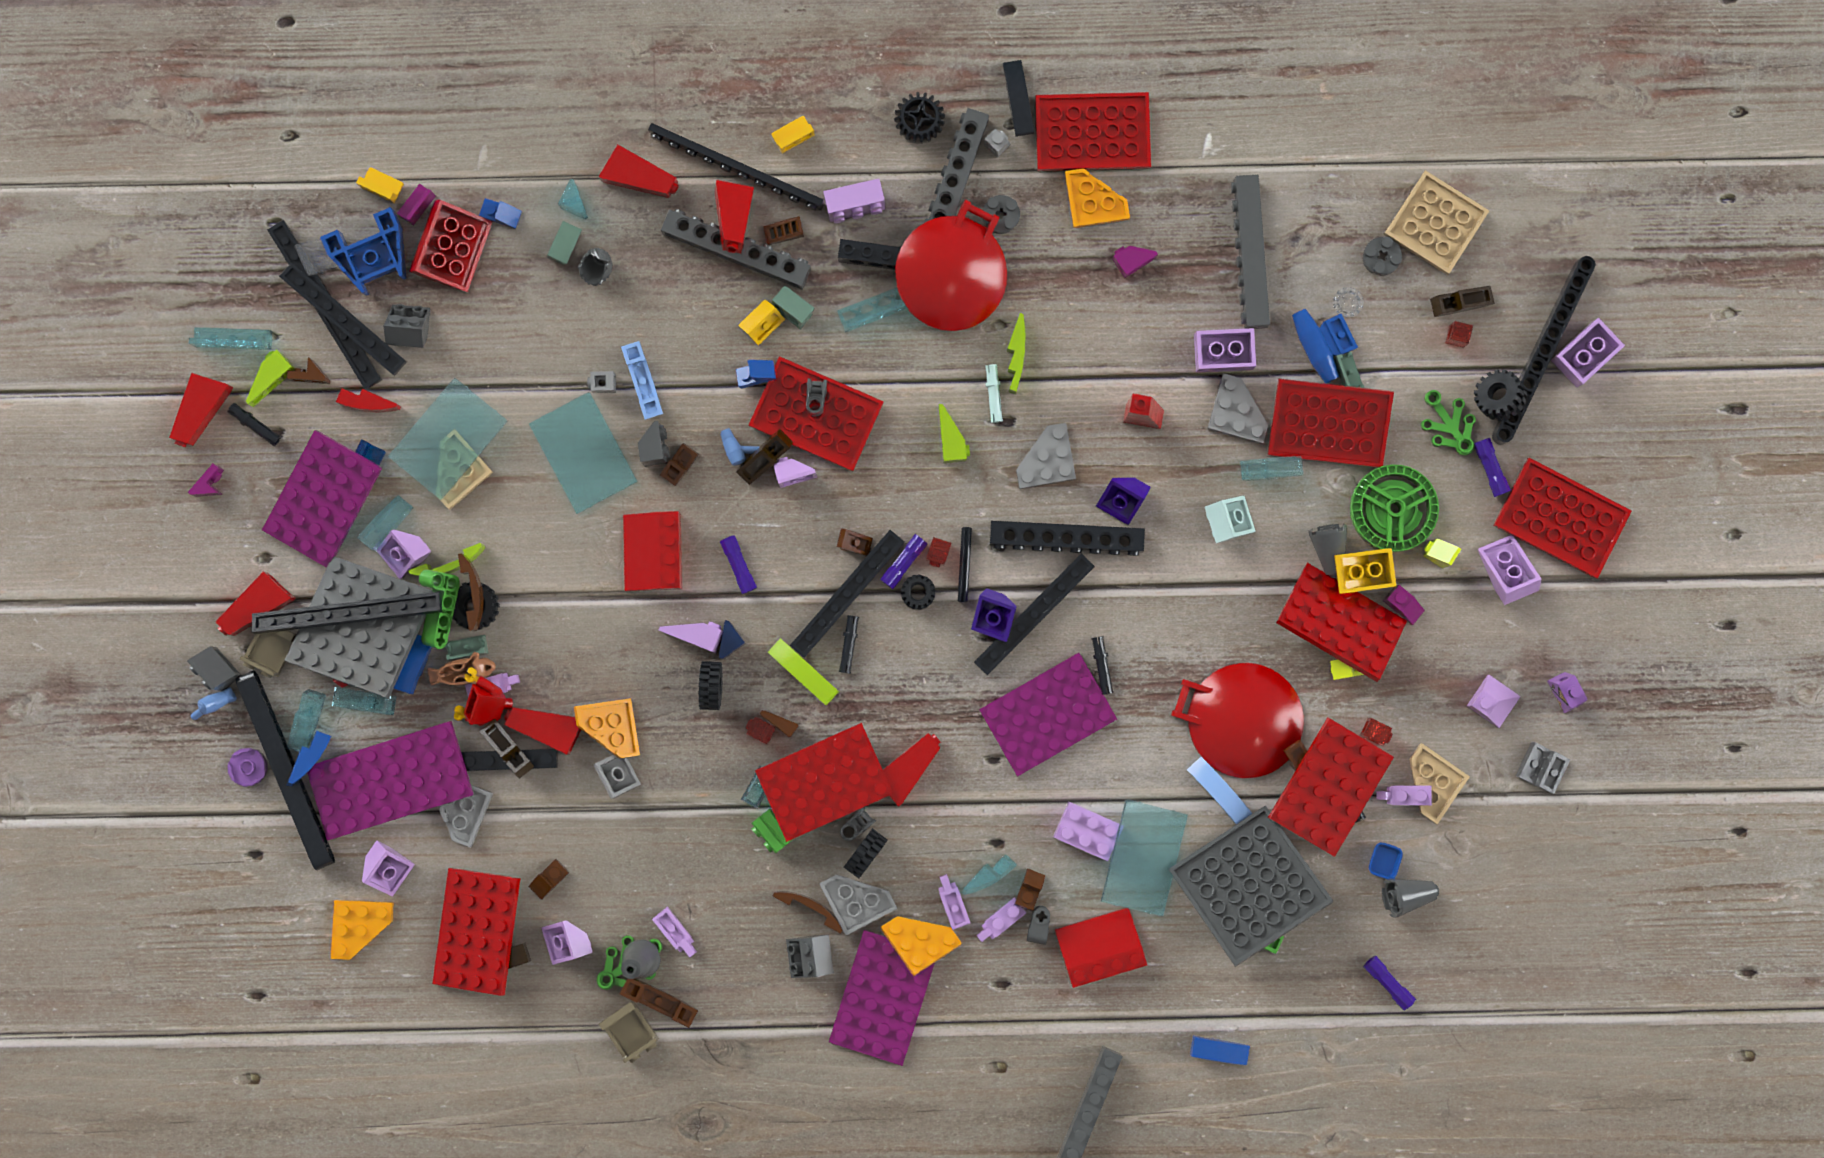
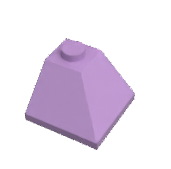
M788 457L780 458L777 460V463L773 464L780 488L817 478L815 469L794 459L788 460Z
M394 529L390 531L376 550L399 579L409 574L408 570L416 568L431 553V550L420 537Z
M1487 675L1467 704V707L1497 728H1500L1521 696L1492 676Z
M376 841L365 856L362 882L393 897L415 864L393 848Z
M566 920L541 928L552 965L592 953L591 942L588 939L587 933Z

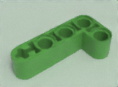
M427 569L420 573L419 582L424 587L432 588L433 592L442 593V612L426 614L421 640L426 646L442 649L448 641L460 580L456 575Z

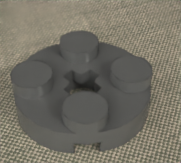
M997 195L988 199L983 207V211L996 215V212L1003 210L1007 216H1003V219L998 220L993 232L1006 234L1017 226L1020 219V209L1016 200L1009 196ZM983 219L984 224L988 226L989 222Z
M1378 237L1366 245L1362 259L1364 266L1369 272L1385 276L1398 268L1402 261V253L1399 245L1392 238ZM1379 252L1385 253L1387 255L1385 257L1386 261H1383V259H1378V256L1380 255Z

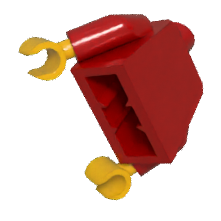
M468 668L467 672L473 676L465 674V680L469 683L475 681L476 684H472L465 708L461 705L455 707L454 719L460 721L464 718L470 725L483 726L494 719L498 721L501 718L503 709H512V698H506L501 688L482 676H476V669Z

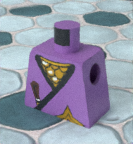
M1563 672L1547 681L1564 713L1575 709L1587 701V697L1575 675Z

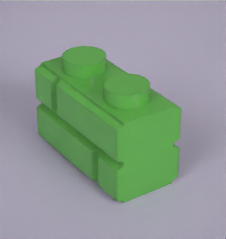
M771 808L752 822L754 826L751 828L758 838L760 836L766 841L764 845L770 853L772 851L777 853L792 841L786 842Z

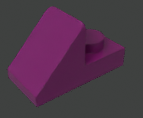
M212 463L188 493L195 497L222 495L212 484L221 479L224 470L219 465Z

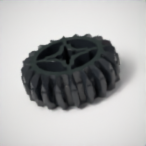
M916 92V97L909 94V100L904 97L902 99L904 104L898 103L900 110H895L897 117L894 118V122L898 123L896 129H901L900 135L906 134V140L913 137V143L920 139V143L923 144L924 138L930 142V136L937 138L936 132H942L940 126H944L945 121L941 119L945 118V114L941 112L944 108L939 106V100L933 102V95L928 99L926 92L923 94V97H920V93ZM919 105L917 110H909L908 112V109H910L911 107ZM926 106L934 112L935 118L925 112ZM922 111L923 118H921L918 124L917 118L919 117ZM904 118L914 123V130L907 126ZM930 124H933L929 129L920 131L924 125L930 126Z

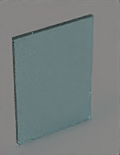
M454 378L388 457L426 487L429 492H432L442 500L507 423V420L497 410H494L468 389L467 386Z
M590 392L529 423L576 514L591 508L593 505L637 482Z
M1125 800L1101 902L1147 912L1148 914L1164 915L1173 878L1169 869L1176 865L1188 817L1187 814L1144 804L1141 801Z

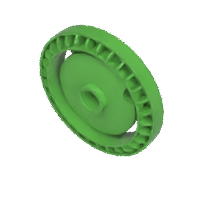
M1391 464L1381 466L1365 475L1355 487L1350 502L1351 520L1361 538L1377 549L1392 548V552L1406 551L1424 542L1435 528L1439 515L1438 497L1430 481L1419 471L1404 465ZM1399 476L1410 480L1417 488L1400 480L1384 481L1377 486H1374L1372 483L1382 477ZM1368 488L1371 489L1369 495L1365 493ZM1419 490L1422 492L1424 496L1423 498L1420 497L1418 493ZM1363 498L1366 500L1365 513L1368 522L1378 533L1385 535L1386 539L1376 535L1365 522L1362 512ZM1425 501L1426 518L1422 527L1414 536L1403 540V536L1412 532L1420 523L1423 512L1418 510V504ZM1391 504H1396L1398 506L1397 513H1393L1391 511ZM1392 537H1398V541H1392Z

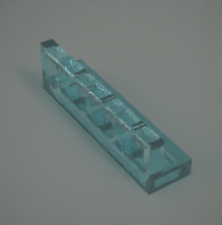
M897 287L838 310L837 313L845 333L907 309L903 300L895 299L898 293ZM884 297L891 300L890 304L882 307L878 306L880 299ZM866 304L874 307L872 311L864 314L860 313L862 306ZM848 311L856 314L854 318L846 321L842 315Z
M195 327L194 338H189V344L196 348L271 350L272 331Z

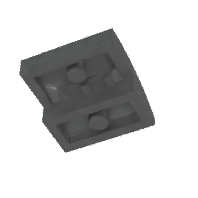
M1531 742L1516 777L1551 794H1555L1570 759L1536 742Z

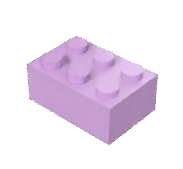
M880 179L823 191L830 222L841 223L846 218L859 219L864 216L863 214L871 213V215H876L885 210V200Z
M1597 318L1557 353L1551 361L1577 388L1591 378L1625 345Z
M1254 328L1196 331L1194 334L1196 373L1253 370L1256 367Z
M1068 801L1053 837L1108 861L1123 825Z

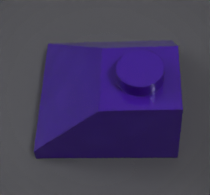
M1135 477L1112 478L1096 507L1129 525L1151 487Z
M986 588L979 596L971 630L1007 642L1017 606L1005 594Z

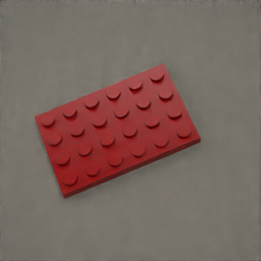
M1149 92L1035 95L1037 171H1064L1083 168L1085 170L1151 168Z
M779 356L774 367L776 379L767 382L748 426L770 436L781 429L793 441V446L853 472L884 401ZM808 378L812 381L823 382L827 380L824 411L817 417L811 416L806 408ZM816 402L810 405L811 410H818L820 408V404Z
M1278 378L1268 455L1372 467L1383 466L1394 391Z
M1527 458L1493 526L1597 579L1632 510L1531 458Z
M1307 562L1276 623L1378 682L1407 620L1359 592L1339 594L1338 580L1331 578L1330 575H1326L1325 572Z
M1327 717L1268 818L1335 857L1394 759V756Z
M862 723L755 770L786 842L893 794Z
M448 868L432 984L498 996L505 995L521 878Z

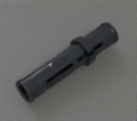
M236 403L229 407L227 413L239 420L241 425L249 427L272 446H276L279 443L281 436L258 421L251 412L243 410Z
M847 615L839 669L841 673L851 674L855 640L858 638L856 633L859 617Z
M1100 636L1098 641L1097 637L1091 638L1095 653L1093 658L1096 659L1102 695H1105L1107 690L1108 694L1114 693L1111 683L1107 661L1109 656L1105 650L1104 636Z

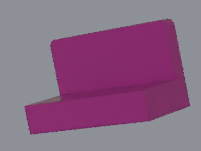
M419 183L397 214L414 226L436 195Z

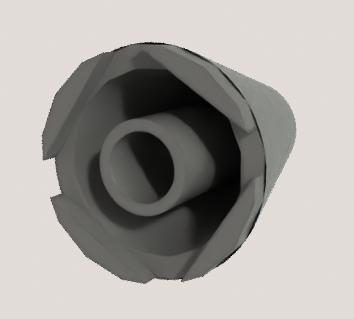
M1339 524L1317 527L1318 531L1313 532V529L1308 530L1325 574L1330 575L1331 578L1337 577L1334 555L1346 554L1347 524H1343V527H1339Z
M1391 878L1383 881V884L1386 883L1385 888H1382V900L1385 909L1391 911L1392 914L1389 915L1393 918L1400 917L1433 902L1439 895V888L1433 881Z
M644 939L631 942L622 954V974L628 979H643L652 976L658 970L661 962L658 948L652 942Z

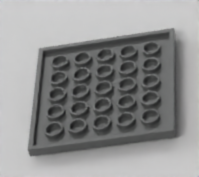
M334 556L326 568L309 607L431 593L433 590ZM426 614L299 629L284 661L389 699Z
M1266 806L1169 869L1235 967L1333 903V899L1280 825L1268 818L1270 811Z

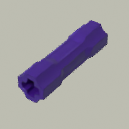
M1487 438L1474 443L1476 453L1488 477L1493 496L1497 497L1510 492V487L1498 463L1491 439Z
M915 534L880 580L891 589H894L928 543Z
M735 535L721 540L720 544L728 558L741 593L746 594L757 589Z
M1373 956L1365 963L1364 969L1374 979L1378 980L1402 1010L1405 1011L1414 1004L1416 1000L1414 996L1399 984L1377 956Z

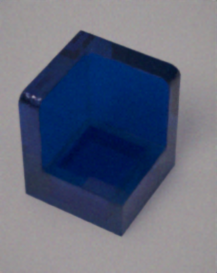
M362 439L355 451L377 465H380L386 453L384 450Z

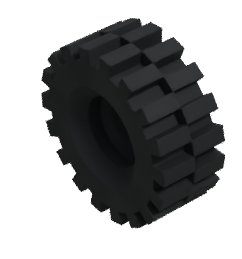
M1497 369L1494 370V374L1491 372L1486 373L1488 375L1486 378L1482 376L1480 378L1482 383H1477L1476 387L1478 390H1474V395L1476 396L1474 401L1484 415L1492 420L1496 418L1498 421H1502V417L1508 420L1510 419L1509 415H1517L1515 412L1517 409L1520 411L1523 409L1521 403H1526L1524 396H1527V392L1524 390L1526 388L1513 372H1508L1505 369H1502V372ZM1506 389V394L1503 398L1499 400L1493 399V395L1497 390Z
M470 582L462 583V586L459 587L452 618L456 621V624L466 629H469L466 611H469L467 604L472 599ZM481 583L483 590V613L477 630L490 626L489 624L496 620L495 616L499 614V611H497L498 607L500 608V603L497 601L499 598L495 595V591Z
M701 662L698 691L700 710H720L723 685L722 662Z
M872 828L843 868L859 879L888 839Z

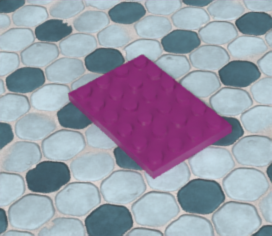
M314 430L262 531L327 568L332 558L336 557L382 467L320 431Z
M1080 653L1075 654L979 709L1017 777L1117 720Z
M864 929L829 1043L903 1066L935 963L913 976L886 936Z

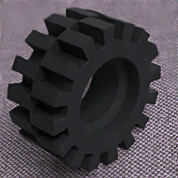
M912 575L902 585V600L912 609L921 610L927 608L935 598V586L926 576ZM915 585L923 586L926 590L924 598L920 600L914 599L911 596L912 587Z

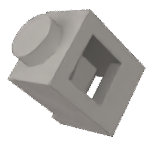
M994 129L984 140V146L997 158L1011 145L1007 135L997 129Z
M614 371L590 372L591 377L587 378V385L592 393H616V374ZM602 380L606 382L603 387L599 386V382Z

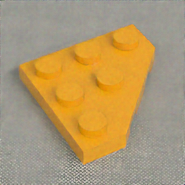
M1084 168L1065 171L1073 228L1130 220L1126 198L1118 195L1111 190L1112 188L1093 177Z
M631 698L574 707L577 727L619 759L640 755Z
M334 900L331 959L350 960L355 957L359 951L393 922L394 902Z
M899 916L881 926L882 932L913 976L962 944L952 928Z

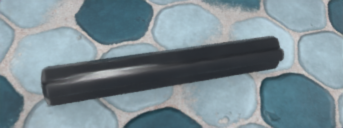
M962 527L958 602L962 603L968 601L971 527Z

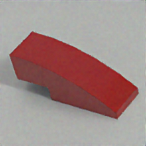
M342 388L336 400V403L364 412H392L401 409V406L364 389L361 390L360 395H357Z

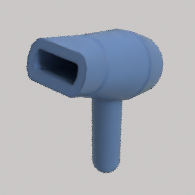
M730 428L721 431L720 436L726 455L733 466L742 464L746 460L745 454H753L760 447L740 446Z
M231 687L200 699L197 703L199 709L191 714V719L197 720L202 715L215 712L226 704L236 701L237 697Z

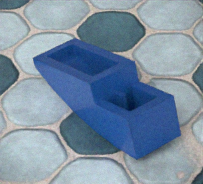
M417 634L394 686V689L408 694H414L419 677L423 674L432 647L422 643L421 635Z
M316 731L310 747H301L287 786H292L310 771L326 749L331 738L330 735Z
M1193 1035L1190 1055L1191 1057L1247 1065L1250 1045Z

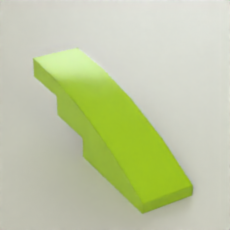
M1022 313L1019 314L1007 348V352L1013 354L1008 372L1014 374L1009 392L1015 395L1021 378L1025 356L1026 333L1024 314Z
M781 638L768 651L775 660L825 705L839 692Z

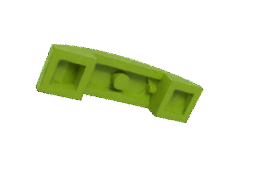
M478 543L463 549V553L473 562L484 551L485 545ZM459 559L434 569L426 563L408 571L409 574L420 576V573L427 569L450 574L460 570Z

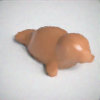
M473 652L467 659L453 660L446 663L440 669L427 668L431 686L439 682L461 686L476 684L475 681L469 683L465 680V674L473 676L467 672L468 668L476 669V676L485 678L495 670L496 665L488 658H479L478 652Z

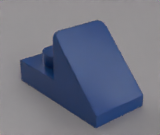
M485 198L479 216L516 229L522 211L503 201L496 202Z
M748 360V366L736 369L738 387L741 389L776 379L774 361Z

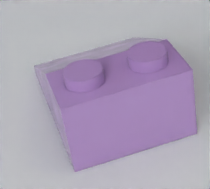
M1507 536L1478 549L1492 585L1504 605L1539 591L1541 577L1514 536Z
M710 621L708 625L696 623L662 626L659 628V631L714 653L717 652L723 635L721 626Z

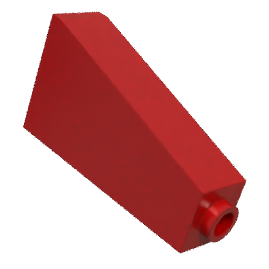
M618 144L598 176L601 182L666 198H670L671 194L674 195L679 187L677 177Z
M716 180L715 200L722 250L742 253L754 187Z
M191 373L169 438L175 440L174 444L186 447L187 444L194 446L232 392L233 387L226 383Z
M1133 393L1126 404L1123 423L1161 429L1164 409L1153 397Z
M263 571L215 623L219 625L218 630L224 635L235 636L252 626V614L278 611L292 603L296 598L272 575Z
M513 707L512 710L509 709L504 720H506L504 725L566 755H570L581 732V729L576 725L575 717Z
M926 734L883 769L893 792L890 797L898 807L902 805L940 750L939 744L941 742L935 734Z

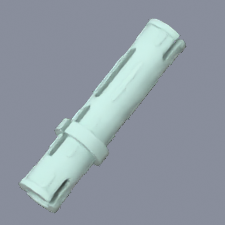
M997 364L985 366L987 383L985 384L988 387L991 423L1003 422L999 391L1001 382L998 379Z

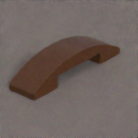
M461 553L458 554L460 572L464 575L469 574L474 610L466 611L469 631L474 632L477 631L482 618L483 590L474 565L466 555Z
M774 892L773 897L787 905H790L794 899L827 917L824 925L841 934L843 929L839 921L821 903L795 892Z
M627 978L620 992V995L654 1009L690 1028L698 1012L696 1008L637 979Z

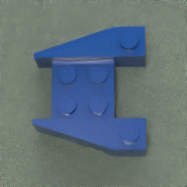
M391 207L373 214L380 230L379 233L349 246L343 233L339 230L320 237L327 255L347 275L361 293L366 296L369 293L365 283L397 270L403 280L407 279L403 228L396 212Z

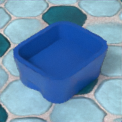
M1380 842L1376 844L1368 866L1370 873L1385 879H1394L1403 857L1402 850L1387 843Z

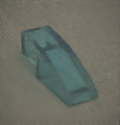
M1302 456L1240 461L1243 481L1303 476Z
M398 495L366 526L357 538L371 550L376 551L390 531L395 530L414 507Z
M335 687L332 706L394 715L397 696L390 695L389 699L370 692Z
M311 689L303 692L299 710L295 713L287 748L299 752L302 746L309 747L322 712L326 694Z
M1006 854L993 867L986 863L961 890V893L966 895L991 886L1006 876L1017 864Z

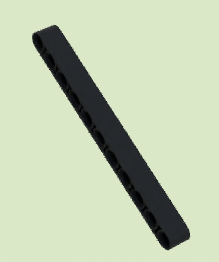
M1584 256L1573 265L1519 377L1523 385L1524 380H1528L1531 383L1530 389H1524L1527 392V396H1524L1526 403L1522 405L1523 409L1521 411L1518 409L1515 411L1517 415L1514 416V423L1506 420L1504 417H1502V421H1498L1492 433V439L1496 444L1503 445L1513 439L1595 269L1596 263L1592 257ZM1581 262L1587 264V270L1581 267ZM1573 279L1579 281V287L1573 284ZM1565 296L1571 298V304L1565 301ZM1557 313L1563 315V321L1557 318ZM1549 329L1555 332V338L1549 336ZM1541 346L1547 349V355L1541 353ZM1532 363H1536L1539 366L1538 372L1533 370ZM1500 431L1506 433V440L1500 438Z
M253 670L235 678L241 697L313 868L317 871L335 863L334 854L302 778L292 786H287L295 761L257 672Z

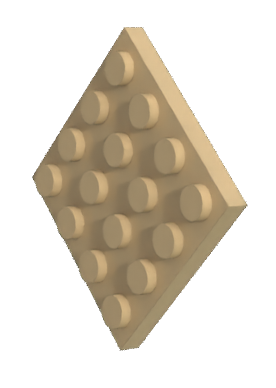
M1425 170L1383 235L1392 238L1397 244L1448 275L1489 213V210Z

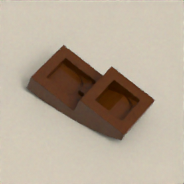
M682 443L660 476L676 486L692 466L699 453L685 443Z

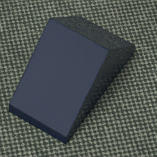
M727 620L724 622L719 659H726L746 644L731 622Z

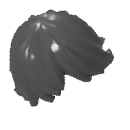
M594 248L587 251L582 257L581 263L577 266L581 279H584L588 285L598 286V284L601 285L603 281H606V278H609L613 264L608 252L600 248Z

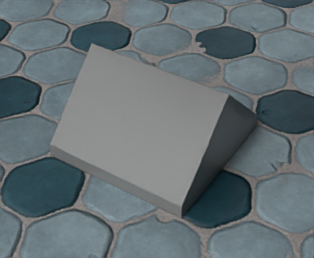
M612 755L593 764L611 799H615L641 785L627 758L619 759L617 756Z

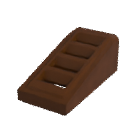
M800 216L763 226L767 245L804 237ZM796 224L797 232L793 233L792 225ZM785 226L789 228L790 234L786 235ZM780 227L782 231L781 237H779L777 228ZM772 229L774 230L775 234L774 239L771 238L770 230Z
M763 710L760 712L762 717L788 737H792L799 728L798 724Z

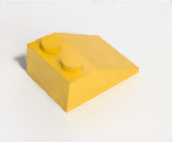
M1392 548L1334 555L1339 594L1396 586Z

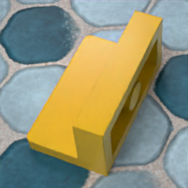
M804 116L799 117L771 134L782 154L815 136L811 124H808Z
M372 167L368 169L364 178L359 176L356 182L360 188L392 203H395L404 185L403 182Z
M764 300L739 324V327L759 346L785 318L771 303Z

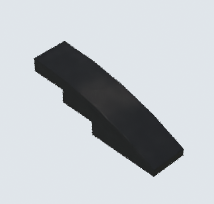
M1022 61L1004 62L1003 71L1015 137L1034 134Z

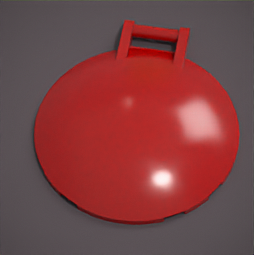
M965 199L957 216H944L929 220L913 230L906 238L896 260V286L901 300H903L909 312L915 318L935 329L959 331L980 324L995 311L1002 300L1007 283L1006 260L999 243L992 235L999 216L991 215L975 207L970 201ZM967 211L988 221V226L985 227L965 217Z
M1237 663L1218 669L1201 684L1185 679L1182 680L1181 685L1183 686L1171 716L1188 721L1193 745L1211 767L1232 777L1256 778L1274 772L1289 760L1283 750L1296 741L1301 740L1304 715L1296 691L1278 672L1259 664ZM1189 689H1195L1188 712L1184 714L1182 711Z

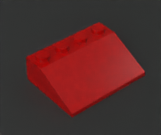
M435 200L409 272L468 292L493 221L443 200Z
M679 511L623 515L625 591L682 590L681 513Z
M1129 907L1054 929L1073 988L1147 966Z

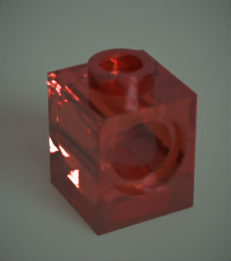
M1454 321L1449 325L1445 343L1464 348L1470 342L1473 325Z
M933 537L926 561H929V565L940 568V565L945 566L951 542Z
M755 717L754 719L750 718L745 729L748 730L747 735L768 745L776 727Z
M1367 718L1360 736L1380 746H1384L1385 743L1388 744L1393 733H1391V727L1373 718Z

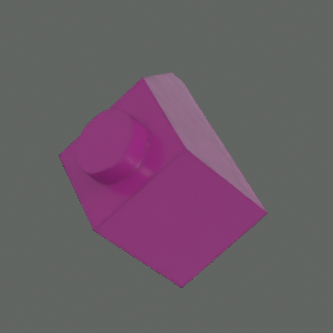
M1122 246L1114 252L1115 255L1112 260L1125 279L1155 260L1158 253L1134 246H1128L1127 248Z
M1400 585L1393 587L1383 600L1385 604L1411 625H1414L1425 611L1415 597Z

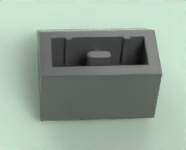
M392 304L383 326L385 343L394 346L424 348L428 338L430 308Z
M654 421L638 442L640 462L645 467L667 464V458H670L669 448L664 442L667 439L666 428L659 421Z
M210 646L187 660L191 665L189 667L195 675L201 676L203 679L202 683L209 690L223 691L235 682V678L241 676L217 647Z
M829 934L786 939L791 978L820 977L834 973Z

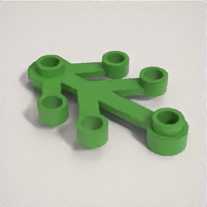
M1431 390L1426 393L1424 398L1426 404L1434 407L1444 424L1425 419L1421 422L1422 430L1429 431L1431 429L1451 433L1455 440L1446 439L1442 435H1435L1431 439L1432 445L1435 447L1441 445L1453 447L1460 455L1472 453L1475 445L1470 437L1473 424L1476 421L1475 416L1467 414L1463 417V423L1465 424L1463 435L1458 429L1465 401L1462 398H1457L1452 402L1454 410L1451 419L1440 403L1441 394L1437 390ZM1429 396H1434L1435 401L1431 402ZM1456 401L1461 402V407L1456 406ZM1471 417L1472 423H1468L1466 418ZM1424 422H1429L1430 427L1426 428ZM1436 437L1440 438V444L1435 443ZM1466 443L1467 449H1463L1461 444Z
M626 935L622 939L623 947L619 967L613 971L614 958L618 955V949L614 946L607 948L605 968L598 974L596 979L600 988L608 990L614 985L624 986L626 980L617 977L622 974V954L627 947L625 938H630L631 942L634 941V938L630 935ZM651 939L650 942L657 943L659 950L658 952H661V941L658 939ZM609 949L615 950L614 956L609 955ZM656 972L653 974L652 977H648L646 979H653L656 975ZM604 976L610 978L609 983L603 981Z

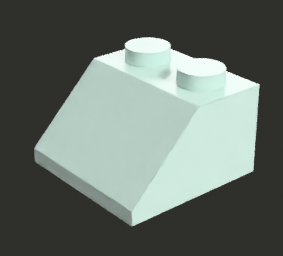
M1245 496L1230 498L1205 506L1206 516L1216 543L1256 532Z

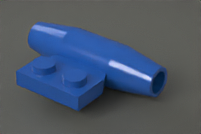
M1306 309L1293 314L1292 318L1298 338L1312 366L1324 383L1327 384L1339 378L1333 356L1344 355L1358 348L1342 313L1324 321L1320 327Z

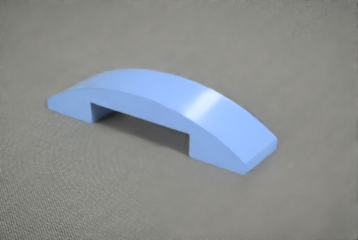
M640 341L622 346V352L634 383L644 419L663 414Z
M1202 757L1187 769L1235 824L1252 815V812Z

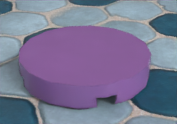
M252 748L236 751L231 756L227 765L231 780L244 787L260 783L266 776L268 769L264 755Z

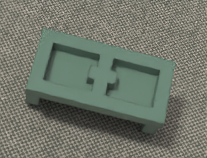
M562 221L547 254V258L563 265L567 264L582 229Z
M785 285L772 299L771 303L783 317L800 330L815 310L812 305Z
M1352 351L1336 356L1334 360L1342 385L1364 388Z
M485 635L449 641L445 646L448 652L446 659L449 661L469 658L473 652H478L479 655L489 654Z

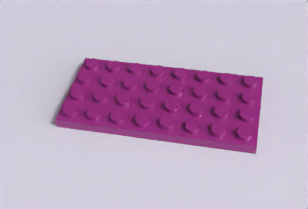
M452 721L316 763L307 773L327 841L474 795Z

